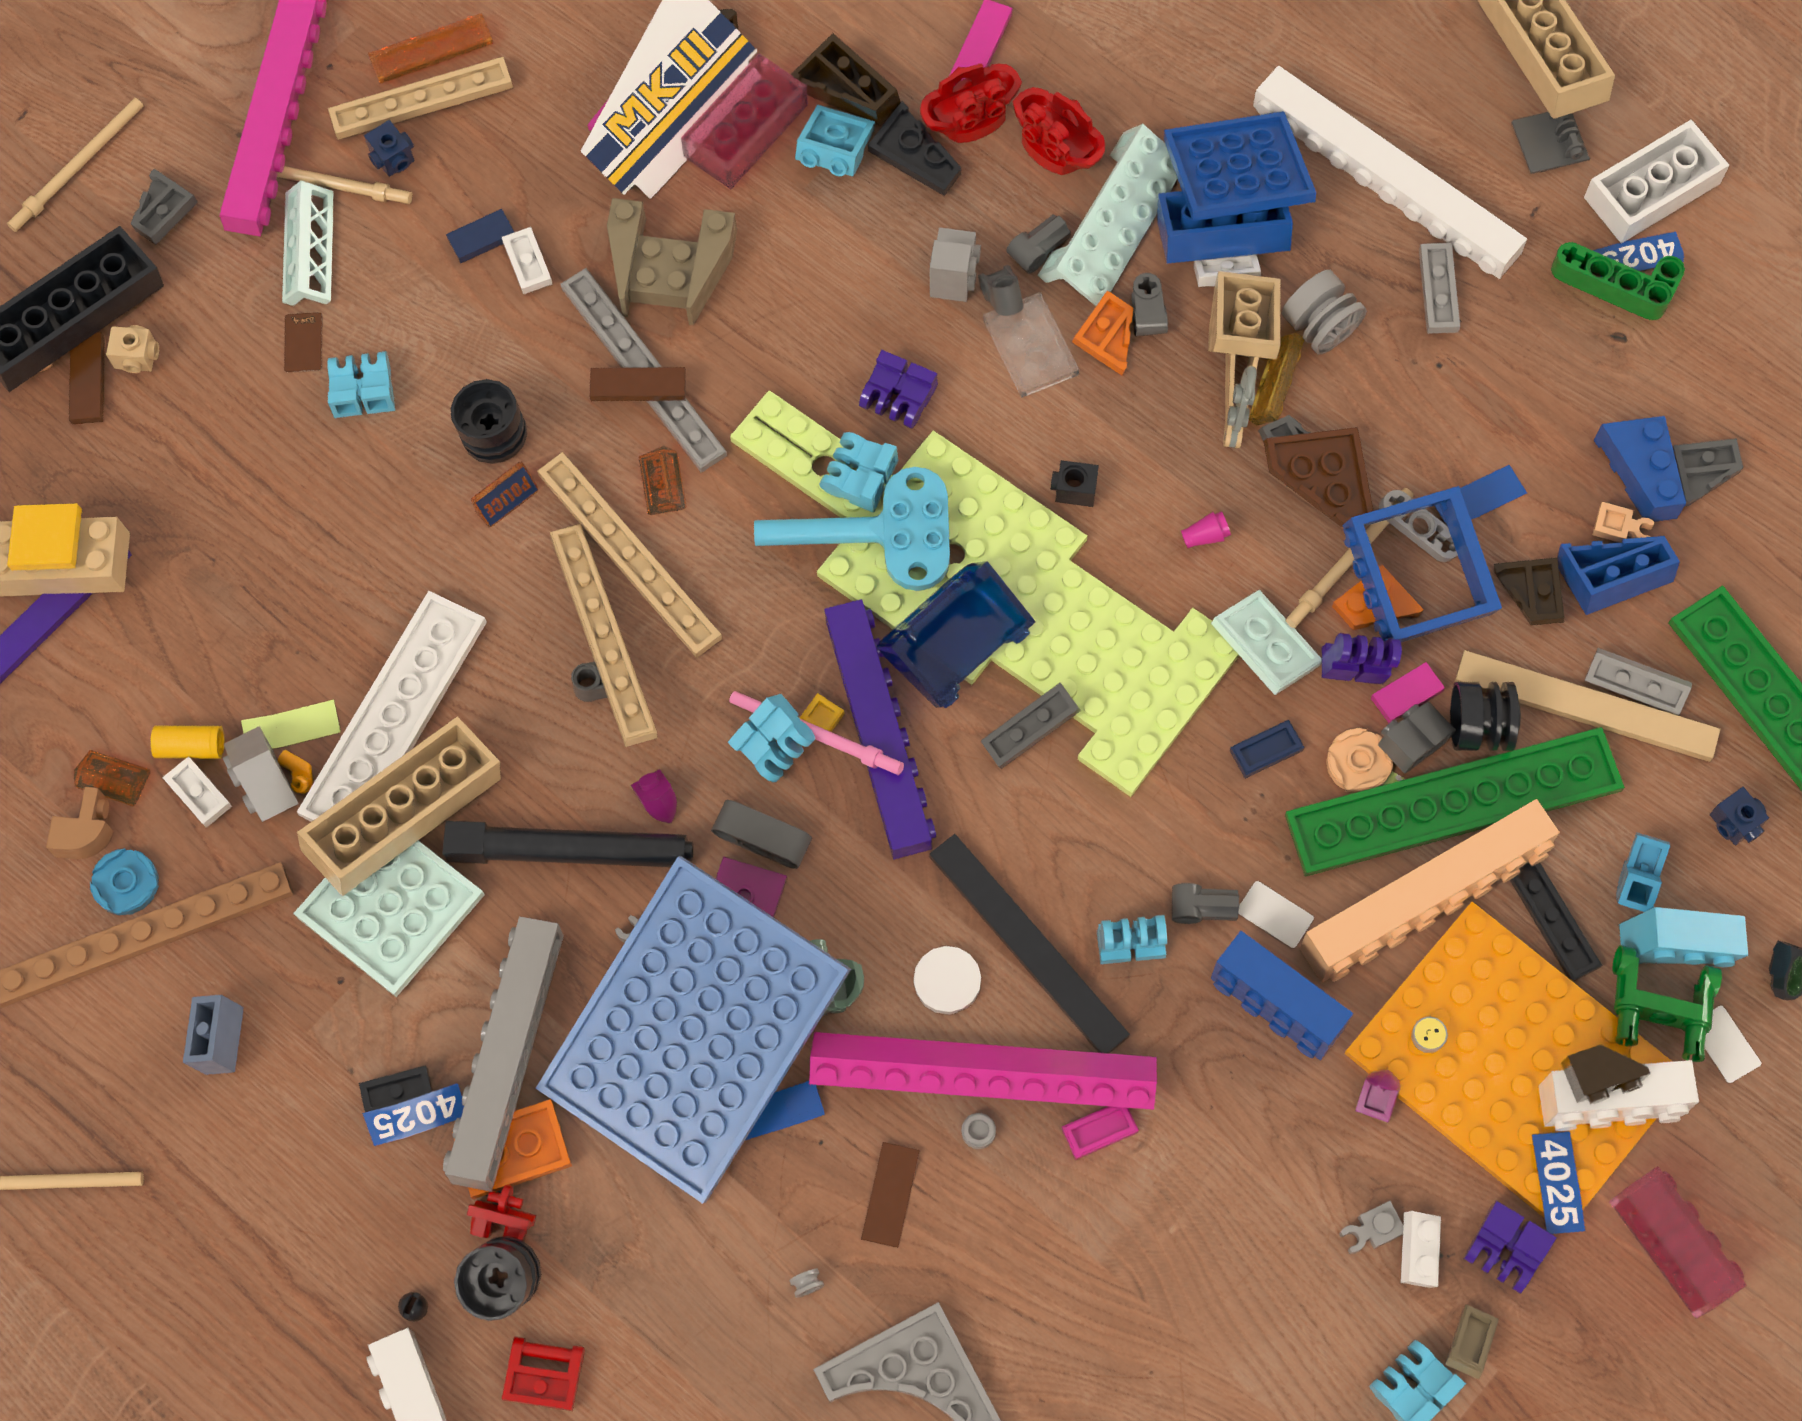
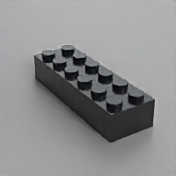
M118 226L0 306V382L8 392L20 386L164 287L156 265L121 226Z

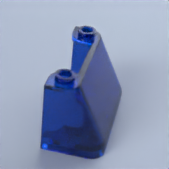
M988 561L976 562L966 565L954 574L883 637L876 645V648L934 707L941 708L943 706L947 708L959 698L957 692L960 690V682L1004 643L1013 641L1015 644L1023 641L1030 634L1029 628L1036 621Z

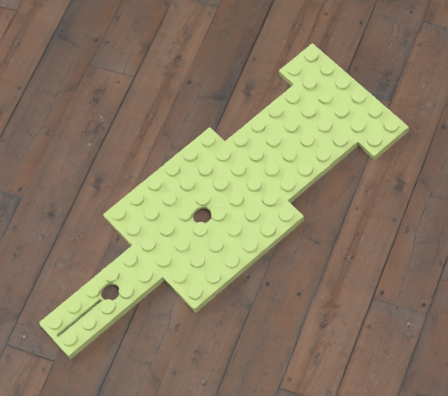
M770 390L730 436L732 443L840 518L875 517L881 514L884 492L875 512L872 513L849 503L847 499L830 495L820 487L819 483L823 476H819L813 471V463L822 456L834 459L833 454L836 448H843L840 445V439ZM933 430L902 469L911 467L927 468L936 473L945 483L948 494L949 544H956L964 550L965 557L963 561L950 564L948 572L942 581L934 587L914 591L901 587L889 576L885 564L884 548L879 543L839 544L818 569L817 577L852 601L862 599L865 610L871 608L874 617L971 685L991 661L1041 696L1061 683L1081 710L1072 718L1095 733L1079 753L1077 760L1132 797L1237 660L1239 654L1211 624L1212 620L1196 609L1192 608L1173 632L1071 562L1087 541L1086 534ZM912 478L908 480L906 485L911 490H919L924 486V482L919 478ZM915 567L909 572V576L914 580H921L927 575L925 569L921 567Z

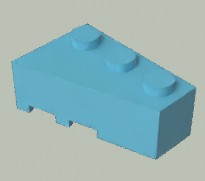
M1654 907L1619 924L1621 945L1635 948L1639 963L1714 964L1715 967H1731L1735 965V961L1749 956L1745 916Z

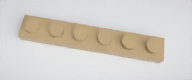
M500 57L330 107L328 111L337 139L339 140L373 130L389 119L392 123H397L512 89L513 85L504 57Z

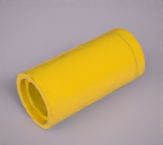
M155 725L151 732V752L154 758H187L189 756L194 759H221L224 753L225 738L222 726Z

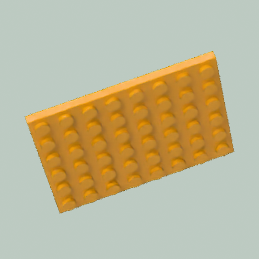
M1474 902L1467 906L1344 1053L1368 1074L1377 1070H1389L1401 1084L1398 1098L1544 1219L1543 1201L1532 1135L1570 1131L1582 1209H1584L1657 1118L1646 1119L1645 1124L1626 1126L1624 1121L1611 1122V1126L1593 1129L1590 1128L1589 1123L1576 1124L1577 1128L1574 1130L1556 1131L1555 1126L1544 1127L1538 1088L1541 1082L1551 1071L1563 1070L1561 1063L1567 1056L1598 1045H1603L1641 1064L1673 1062L1639 1034L1636 1046H1625V1039H1623L1622 1045L1616 1043L1618 1017ZM1424 1017H1435L1441 1020L1447 1029L1448 1036L1445 1044L1434 1053L1422 1052L1412 1042V1029Z

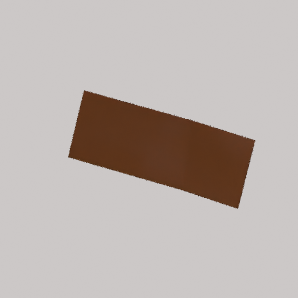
M886 1142L882 1143L861 1240L898 1248L920 1150Z

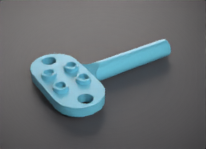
M911 467L902 469L894 474L886 484L883 496V510L878 516L754 520L755 546L879 543L884 548L887 572L896 584L914 591L930 589L942 581L948 572L950 562L948 494L946 486L936 473L927 468ZM912 478H919L924 482V486L919 490H911L907 487L906 483ZM915 567H921L925 569L927 575L921 580H914L909 576V572Z

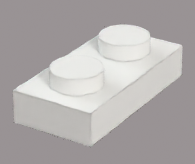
M531 227L502 237L523 294L553 284Z
M1257 254L1194 261L1198 287L1215 286L1218 271L1261 276Z
M189 756L162 777L206 828L232 807Z
M1415 1211L1404 1212L1401 1283L1427 1288L1438 1287L1440 1216Z

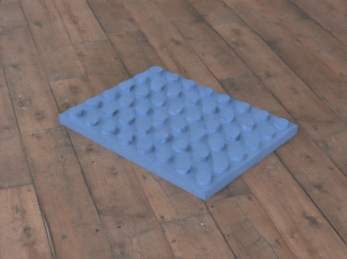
M679 856L539 1081L536 1089L702 1204L706 1203L851 971V968L682 856Z

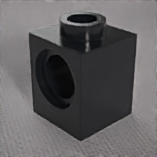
M1061 460L1059 472L1053 471L1050 490L1056 491L1055 502L1093 507L1099 465ZM1069 480H1077L1081 483V485L1077 487L1069 486L1066 482Z

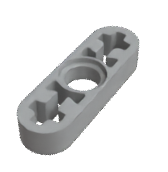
M1393 490L1381 499L1379 509L1392 506L1391 503L1395 500L1402 503L1412 500V498L1401 490ZM1426 509L1413 512L1405 522L1402 519L1406 514L1386 520L1437 561L1449 562L1458 555L1448 526ZM1415 518H1421L1427 522L1428 532L1426 534H1419L1414 530L1413 520ZM1435 531H1438L1439 534L1435 536V539L1429 542L1427 539L1431 537L1435 533ZM1445 540L1451 543L1449 545L1450 550L1447 552L1441 550L1442 543Z

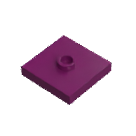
M723 857L716 880L774 917L787 881V875Z

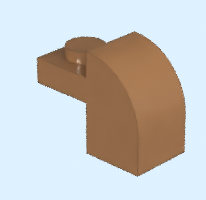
M85 787L79 818L52 816L46 848L54 857L67 859L89 858L102 851L111 840L114 830L105 821H102L108 816L109 801L98 788Z

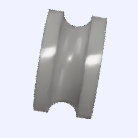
M818 1269L803 1272L789 1280L791 1286L794 1285L796 1287L794 1292L796 1298L809 1295L825 1286L823 1281H819L817 1278L820 1274Z

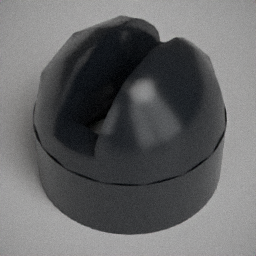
M409 1292L400 1299L398 1310L404 1319L415 1322L421 1320L426 1315L428 1304L421 1294ZM415 1297L417 1298V1300L415 1301L409 1315L405 1312L412 1298Z

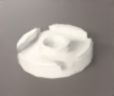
M943 946L932 949L921 958L915 968L914 987L917 996L925 1007L936 1013L948 1015L958 1013V1011L972 1005L980 992L981 974L978 964L969 953L960 948Z

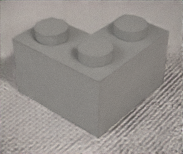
M939 227L937 240H934L930 262V297L967 302L968 291L975 290L976 264H979L981 245L976 244V232Z
M260 726L224 743L227 756L223 757V760L228 768L227 772L235 787L242 785L246 795L242 796V799L250 814L257 812L263 822L298 804L294 791L279 766L275 753Z

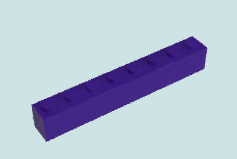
M862 599L825 608V621L860 744L865 747L868 745L882 750L884 755L904 763V768L900 775L880 767L874 769L867 766L893 860L932 850V838H936L932 818L925 819L923 808L927 807L923 788L917 789L914 777L919 776L914 757L908 758L905 747L910 746L906 728H899L896 717L901 716L897 697L891 698L888 687L893 686L888 667L882 669L879 658L884 657L880 639H873L871 628H875V621L871 608L865 610Z

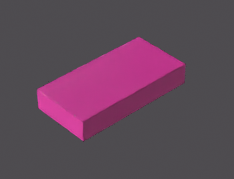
M1427 662L1372 694L1371 700L1386 721L1390 723L1393 720L1400 719L1413 705L1421 706L1441 694L1445 687Z
M1110 1106L1064 1125L1061 1128L1075 1160L1139 1132L1129 1108Z

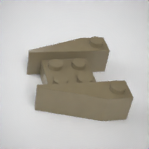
M612 198L607 230L623 317H628L630 302L684 308L687 311L689 325H694L732 260L737 235L735 213L704 209L698 242L643 236L646 224L643 202Z

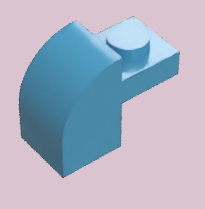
M1636 832L1627 861H1624L1616 892L1618 904L1642 912H1646L1654 907L1662 884L1660 874L1670 848V842Z

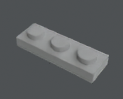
M1452 243L1420 244L1419 258L1427 333H1458L1460 319Z
M1597 648L1585 676V681L1678 716L1692 688V682Z

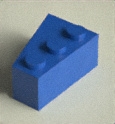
M1665 416L1601 424L1594 442L1598 448L1603 449L1610 461L1611 469L1614 473H1618L1625 484V491L1642 518H1649L1654 522L1677 519L1686 505V500Z
M1665 536L1623 539L1622 543L1603 544L1602 541H1592L1591 545L1571 546V543L1560 544L1557 557L1559 571L1585 615L1674 582L1680 563Z

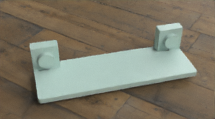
M1144 124L1123 132L1110 154L1117 161V164L1068 246L1052 251L1037 275L1046 283L1057 279H1064L1095 306H1097L1107 290L1109 292L1112 291L1155 218L1158 209V193L1170 192L1178 179L1166 144Z

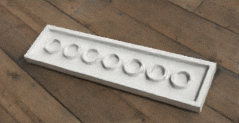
M427 592L297 811L300 817L312 822L413 749L486 625L485 617L435 593Z

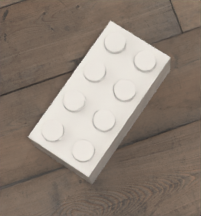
M1689 120L1592 178L1584 198L1622 244L1718 186L1729 164L1695 123Z
M1692 1060L1643 1064L1649 1068L1651 1073L1642 1081L1643 1087L1624 1094L1621 1089L1609 1092L1610 1098L1592 1105L1589 1104L1588 1100L1576 1102L1564 1070L1551 1071L1538 1086L1544 1127L1555 1126L1556 1131H1569L1576 1129V1124L1590 1123V1128L1597 1129L1609 1127L1611 1122L1624 1121L1626 1126L1645 1124L1646 1119L1659 1118L1660 1123L1680 1121V1116L1688 1114L1689 1110L1699 1102Z

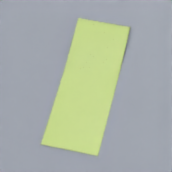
M334 700L274 715L241 720L243 734L260 726L272 749L341 732Z

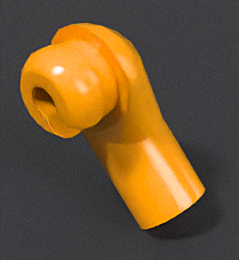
M283 750L277 761L279 765L291 771L292 783H290L292 790L295 793L301 794L309 792L314 783L311 764L288 750Z

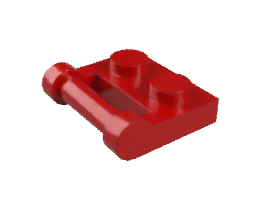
M515 1336L511 1347L502 1400L573 1411L585 1347L574 1345L571 1349L526 1342V1338ZM523 1356L569 1363L568 1373L522 1366Z

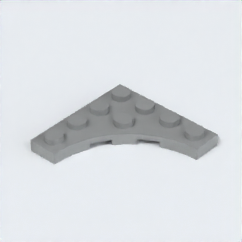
M939 1302L813 1369L830 1403L859 1392L895 1391L925 1400L943 1411L953 1421H1001Z

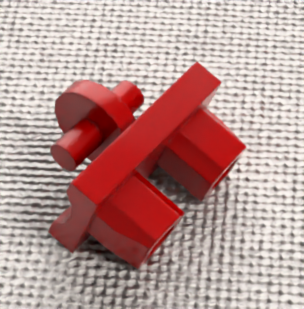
M507 1184L503 1187L501 1193L489 1191L487 1201L498 1203V1205L477 1199L474 1205H469L467 1216L472 1217L471 1235L489 1238L492 1234L494 1223L505 1225L503 1236H510L522 1241L527 1231L535 1225L537 1215L509 1208L521 1209L524 1199L513 1197L514 1187Z

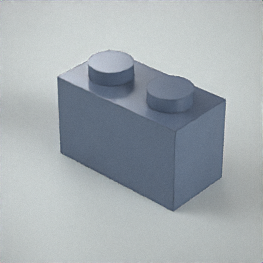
M223 995L192 997L183 1063L205 1075L234 1073L244 1007Z

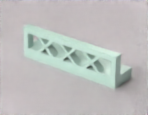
M302 180L285 193L282 303L294 306L303 298L327 304L331 301L333 191ZM311 195L323 198V210L320 212L311 201ZM313 220L322 229V237L320 239L317 238L311 229V222ZM313 247L322 257V264L320 266H317L310 257V249ZM314 275L321 285V292L309 289L310 276Z

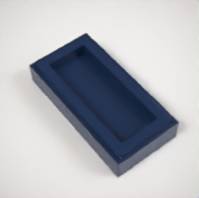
M500 209L447 233L446 236L461 264L502 245V237L515 232L503 210Z
M1287 720L1230 747V753L1246 779L1302 752L1305 747L1292 724Z

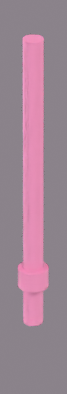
M734 691L730 696V703L752 713L762 703L737 691ZM800 719L813 731L815 740L861 759L862 764L874 769L880 767L896 775L902 773L904 763L884 755L882 750L871 745L865 747Z

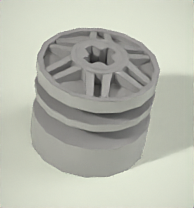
M1324 270L1306 281L1288 299L1281 312L1282 316L1296 331L1306 329L1303 339L1306 343H1312L1311 347L1317 355L1332 350L1348 338L1360 325L1367 313L1366 307L1361 302H1356L1357 299L1353 293L1343 295L1346 287L1332 270Z

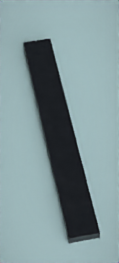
M955 833L929 853L930 859L1098 1053L1109 1054L1129 1038L1130 1034Z

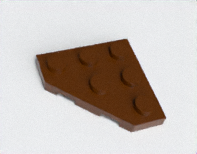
M1358 427L1271 437L1263 441L1269 473L1340 527H1343L1342 525L1352 517L1374 511Z

